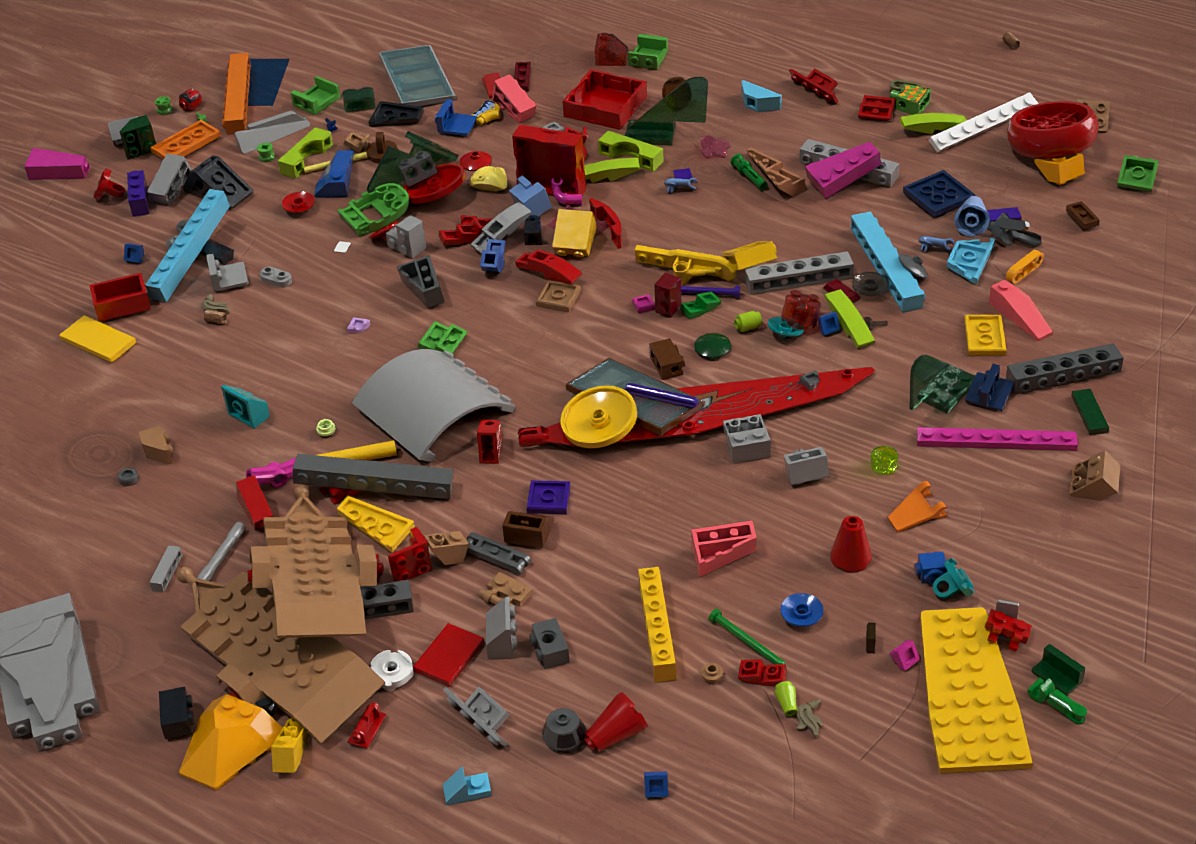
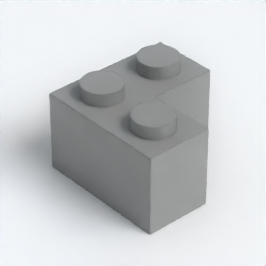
M411 215L386 232L388 247L412 259L427 249L423 221Z

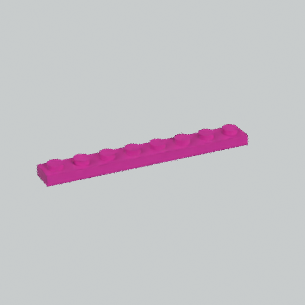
M917 427V446L1065 451H1077L1078 447L1077 434L1072 431Z

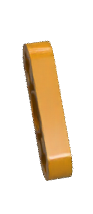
M1036 249L1031 251L1009 268L1005 279L1013 284L1018 283L1041 265L1044 253Z

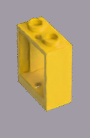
M758 241L722 252L723 258L729 260L736 270L777 258V248L773 241Z

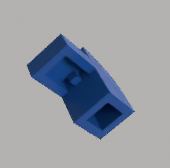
M488 239L487 248L482 251L480 267L482 271L502 272L505 263V240Z

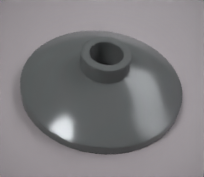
M906 254L898 256L901 264L912 274L922 279L928 277V273L922 265L923 260L920 257H912Z

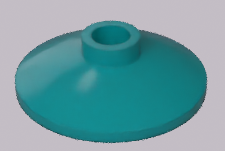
M773 317L768 320L767 324L772 331L778 333L783 338L799 336L804 331V327L799 322L785 317Z

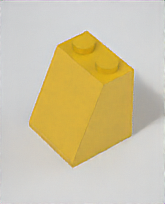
M558 209L552 246L555 254L559 256L574 255L578 258L589 256L597 229L592 211Z

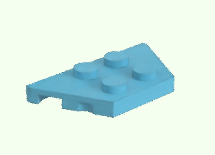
M990 238L989 242L979 243V239L956 241L947 260V267L972 283L977 284L995 245V238Z

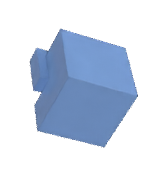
M523 175L517 179L519 184L509 190L514 204L522 203L532 211L531 215L540 216L552 208L545 188L538 182L532 185Z

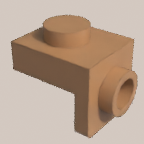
M352 131L345 139L344 145L361 153L363 149L366 150L368 145H370L371 141H369L371 135L367 133L365 137H362Z

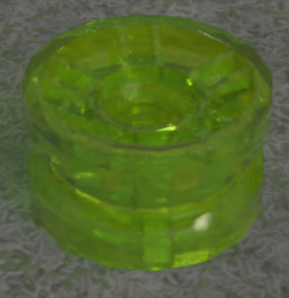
M883 445L872 450L870 466L875 473L890 475L898 469V452L894 448Z

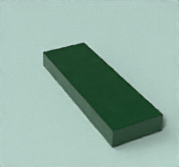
M1092 390L1072 391L1071 397L1089 435L1107 433L1109 426Z

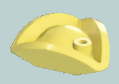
M485 166L473 174L469 185L479 190L496 192L507 188V176L505 170L501 167Z

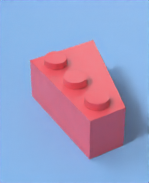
M509 74L494 81L492 101L498 103L501 110H507L508 115L518 123L534 117L535 102L527 96L526 91L519 86L516 79H513Z
M753 521L691 530V546L699 577L756 551L757 537Z

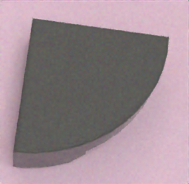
M816 370L800 376V382L809 391L815 389L819 383Z

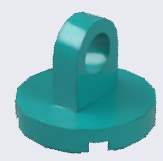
M949 558L944 562L947 572L934 581L933 591L941 598L952 597L959 591L970 597L975 593L973 584L964 570L961 568L957 569L955 565L958 562L954 558ZM943 582H948V591L941 593L939 590L940 585Z

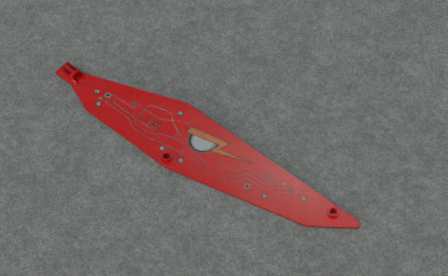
M873 367L819 372V383L811 391L800 382V376L804 374L677 388L705 401V406L662 436L635 423L631 431L615 443L682 435L689 436L723 427V421L759 414L764 416L841 395L873 374L875 369ZM640 396L633 397L637 408L651 400ZM661 402L640 417L658 426H662L689 407ZM561 422L548 427L536 426L518 429L520 447L538 446L546 443L577 446L566 438Z

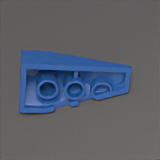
M354 150L336 152L316 184L315 198L348 197Z

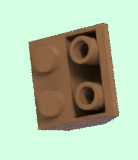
M1106 450L1099 454H1094L1083 462L1077 463L1072 469L1070 495L1072 497L1102 501L1118 493L1120 464Z

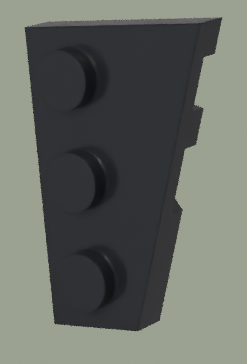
M380 101L369 120V126L418 123L424 113V109L418 106Z

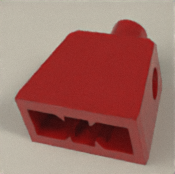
M500 420L480 421L477 430L479 463L499 464L502 446ZM493 445L492 450H488L487 447Z

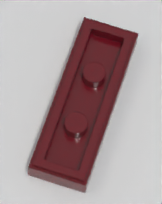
M516 62L514 79L517 80L523 90L529 92L531 62Z

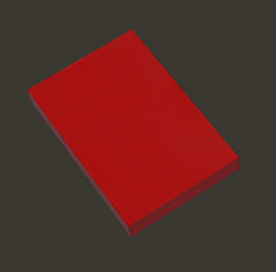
M447 623L415 663L413 671L450 687L484 644V637Z

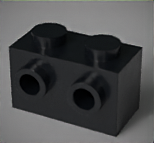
M185 687L159 691L160 726L164 738L169 739L192 734L191 725L195 724L193 711L190 712V708L194 707L192 695L187 694Z

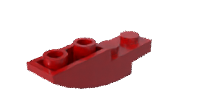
M539 249L535 250L532 254L525 252L515 261L518 268L543 273L545 279L573 284L582 275L580 270L566 260Z

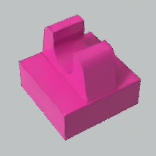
M907 639L890 652L892 660L897 663L900 670L906 671L920 660L912 640Z

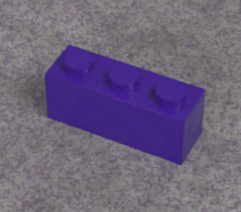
M144 170L127 173L128 202L132 216L149 214L148 186Z

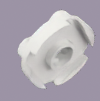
M386 650L377 654L371 661L370 668L385 681L382 688L386 691H393L397 687L404 685L414 675L412 660L403 651L397 650L398 653H391V650ZM389 667L392 668V669L396 667L395 670H393V671H388V668H389Z

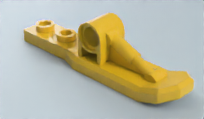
M636 245L634 249L636 262L673 268V275L681 277V285L688 283L695 276L709 275L720 277L726 281L734 280L736 277V268L729 260L721 256L680 249L665 250Z

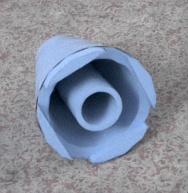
M971 196L957 210L954 222L960 233L965 236L974 237L986 231L989 226L990 217L982 199L978 196Z

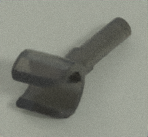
M870 317L863 318L870 331L873 327L888 325L887 321L872 322Z

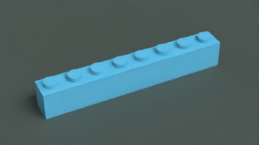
M209 189L145 284L152 300L162 302L169 300L230 207L224 191Z
M871 211L851 215L852 233L901 311L906 312L923 308V300H925L924 291L920 289L917 280L913 278L911 272L899 261L897 249L891 244L890 238H887L883 227H880L877 218L873 216Z

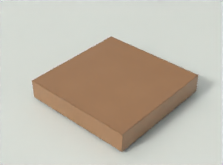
M548 280L536 300V306L570 312L581 292V286Z

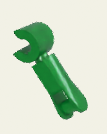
M1039 677L1027 689L1029 697L1035 702L1042 703L1048 699V704L1062 714H1065L1073 723L1080 725L1085 722L1087 709L1058 689H1055L1054 683L1049 678L1044 682Z

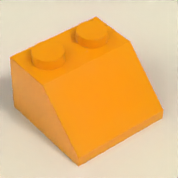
M1076 153L1065 157L1037 158L1034 160L1049 182L1056 183V185L1065 184L1066 181L1077 179L1078 176L1085 174L1083 154Z

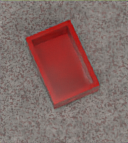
M142 273L89 285L99 322L151 309Z

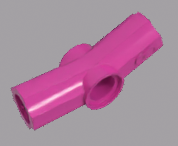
M296 458L281 464L271 462L266 467L249 468L246 470V478L255 475L259 485L272 484L274 487H281L287 483L288 478L293 477V466Z

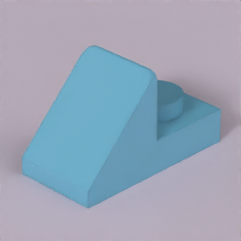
M461 767L443 783L446 805L492 796L487 772L465 777L463 767Z

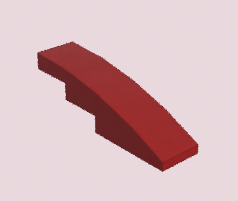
M474 218L473 224H457L455 230H439L438 237L443 245L473 242L482 233V228L493 218Z

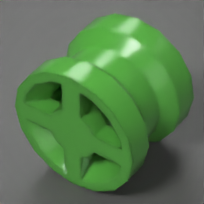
M162 96L155 100L159 115H167L172 112L173 109L170 105L169 97Z
M262 143L257 146L261 162L274 160L275 154L272 152L273 145L271 143Z

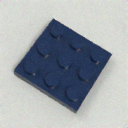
M945 170L903 187V193L933 217L962 206L969 197L976 195Z

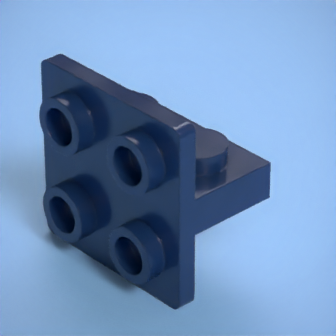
M992 364L990 371L976 373L965 402L1002 412L1014 382L999 378L1000 365Z

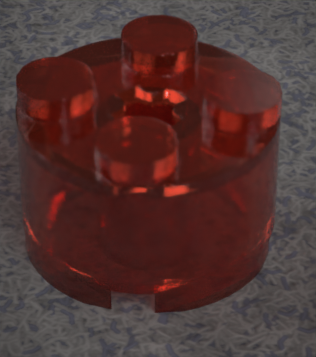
M792 290L785 297L781 320L784 321L785 319L788 321L787 325L797 329L805 330L808 329V326L815 328L821 309L819 297L814 294L806 295L800 291Z

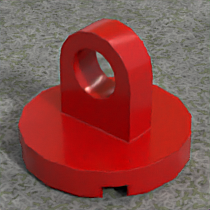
M106 168L102 172L98 181V187L93 195L94 199L100 200L104 192L119 198L123 196L125 192L124 187L109 180L111 170Z

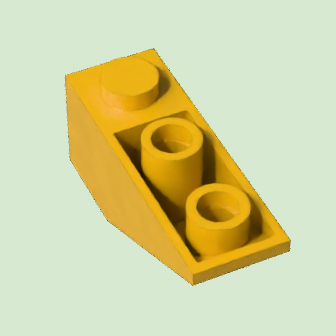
M293 718L287 720L271 747L273 772L295 773L301 763L308 732Z

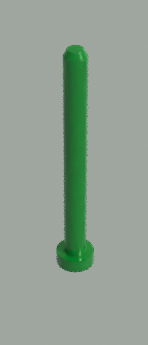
M716 608L710 613L708 620L711 623L720 624L773 664L786 665L784 660L724 618L722 611Z

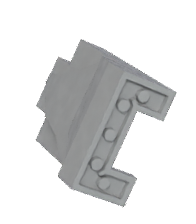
M70 593L0 613V688L7 726L13 738L32 733L38 751L83 738L79 718L100 712L80 620Z

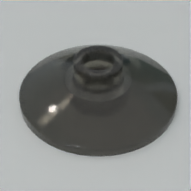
M864 272L854 277L852 286L859 294L877 296L888 289V280L879 273Z

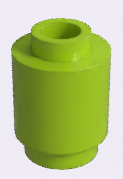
M759 311L738 314L736 319H734V326L740 332L756 329L762 325V317Z

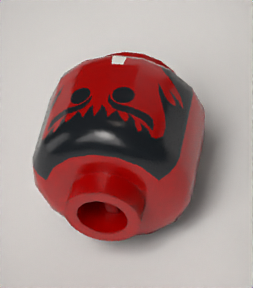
M188 89L179 95V106L183 110L193 111L201 105L202 96L197 90Z

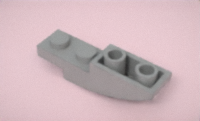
M520 202L508 207L482 228V233L471 243L472 248L482 255V251L487 248L488 239L502 240L506 235L510 236L532 214V211Z

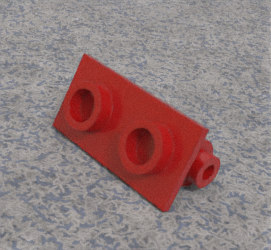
M372 702L367 705L347 743L368 749L387 715L379 711L377 703Z

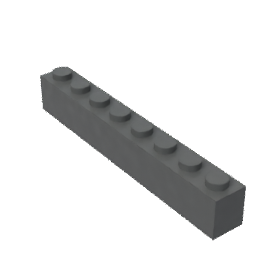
M298 453L293 466V484L440 499L451 498L454 469Z

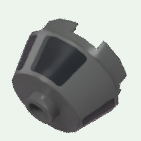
M567 708L552 711L548 715L542 729V737L545 744L555 753H558V750H569L570 753L576 751L583 744L586 733L585 724L575 711Z

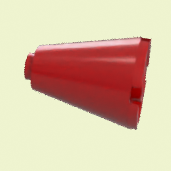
M847 516L843 519L830 551V559L834 567L837 569L840 567L847 573H857L865 570L872 560V553L863 521L857 516Z
M623 692L617 694L586 731L584 742L591 751L595 749L599 752L644 731L648 727L641 712L638 713L634 708L635 704Z

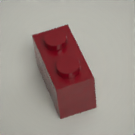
M665 272L654 284L655 312L672 317L682 303L681 277Z

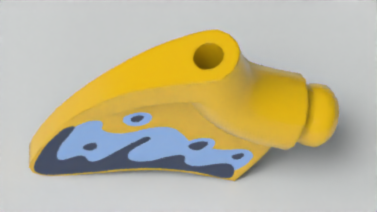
M485 100L482 106L471 115L477 116L476 123L482 126L492 120L500 119L501 111L497 103Z

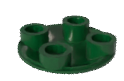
M707 333L696 339L694 350L700 355L708 357V360L716 361L731 350V342L722 334Z

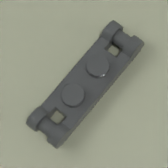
M471 532L467 536L469 545L466 555L472 554L510 570L516 576H519L524 570L523 567L528 566L531 562V558L527 554L477 533Z

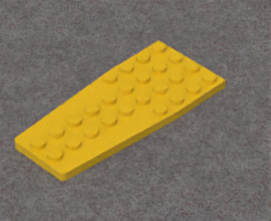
M982 607L924 610L921 612L920 623L928 716L939 774L1032 769L1033 762L1020 708L997 641L996 643L987 641L990 629L985 628L988 615Z

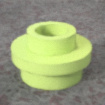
M323 419L318 422L316 430L320 436H330L335 432L336 428L331 420Z

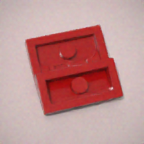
M864 95L858 117L890 121L896 98Z

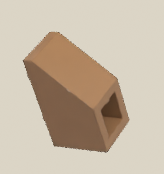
M161 425L138 432L146 458L166 464L172 463L171 455H174L171 444L167 445V443H170L167 432L163 433Z
M460 531L424 535L428 542V547L445 565L463 563L469 543Z

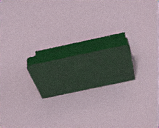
M1048 644L1044 648L1042 660L1032 668V673L1038 678H1042L1044 682L1049 678L1054 683L1055 689L1068 696L1083 682L1086 668L1053 645Z

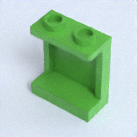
M639 34L637 36L638 45L635 50L628 52V66L657 70L668 52V38Z
M318 76L314 77L315 85L304 93L296 90L291 92L293 106L313 115L318 114L340 99L338 84Z

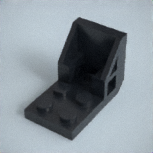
M214 155L191 170L183 186V190L189 194L203 195L209 189L224 191L230 204L229 210L241 203L254 191L219 156Z

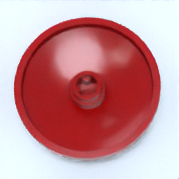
M453 163L436 166L438 173L409 187L405 184L403 188L409 195V203L430 202L456 190L466 179L463 166Z

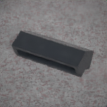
M208 239L199 253L205 256L213 254L215 260L226 265L229 260H233L234 249Z

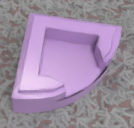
M353 317L347 327V333L355 334L366 330L371 325L370 320Z

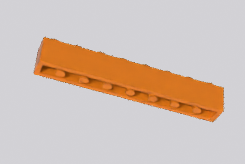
M248 52L230 54V60H227V85H225L224 119H222V126L226 128L227 134H235V132L246 130L251 70Z

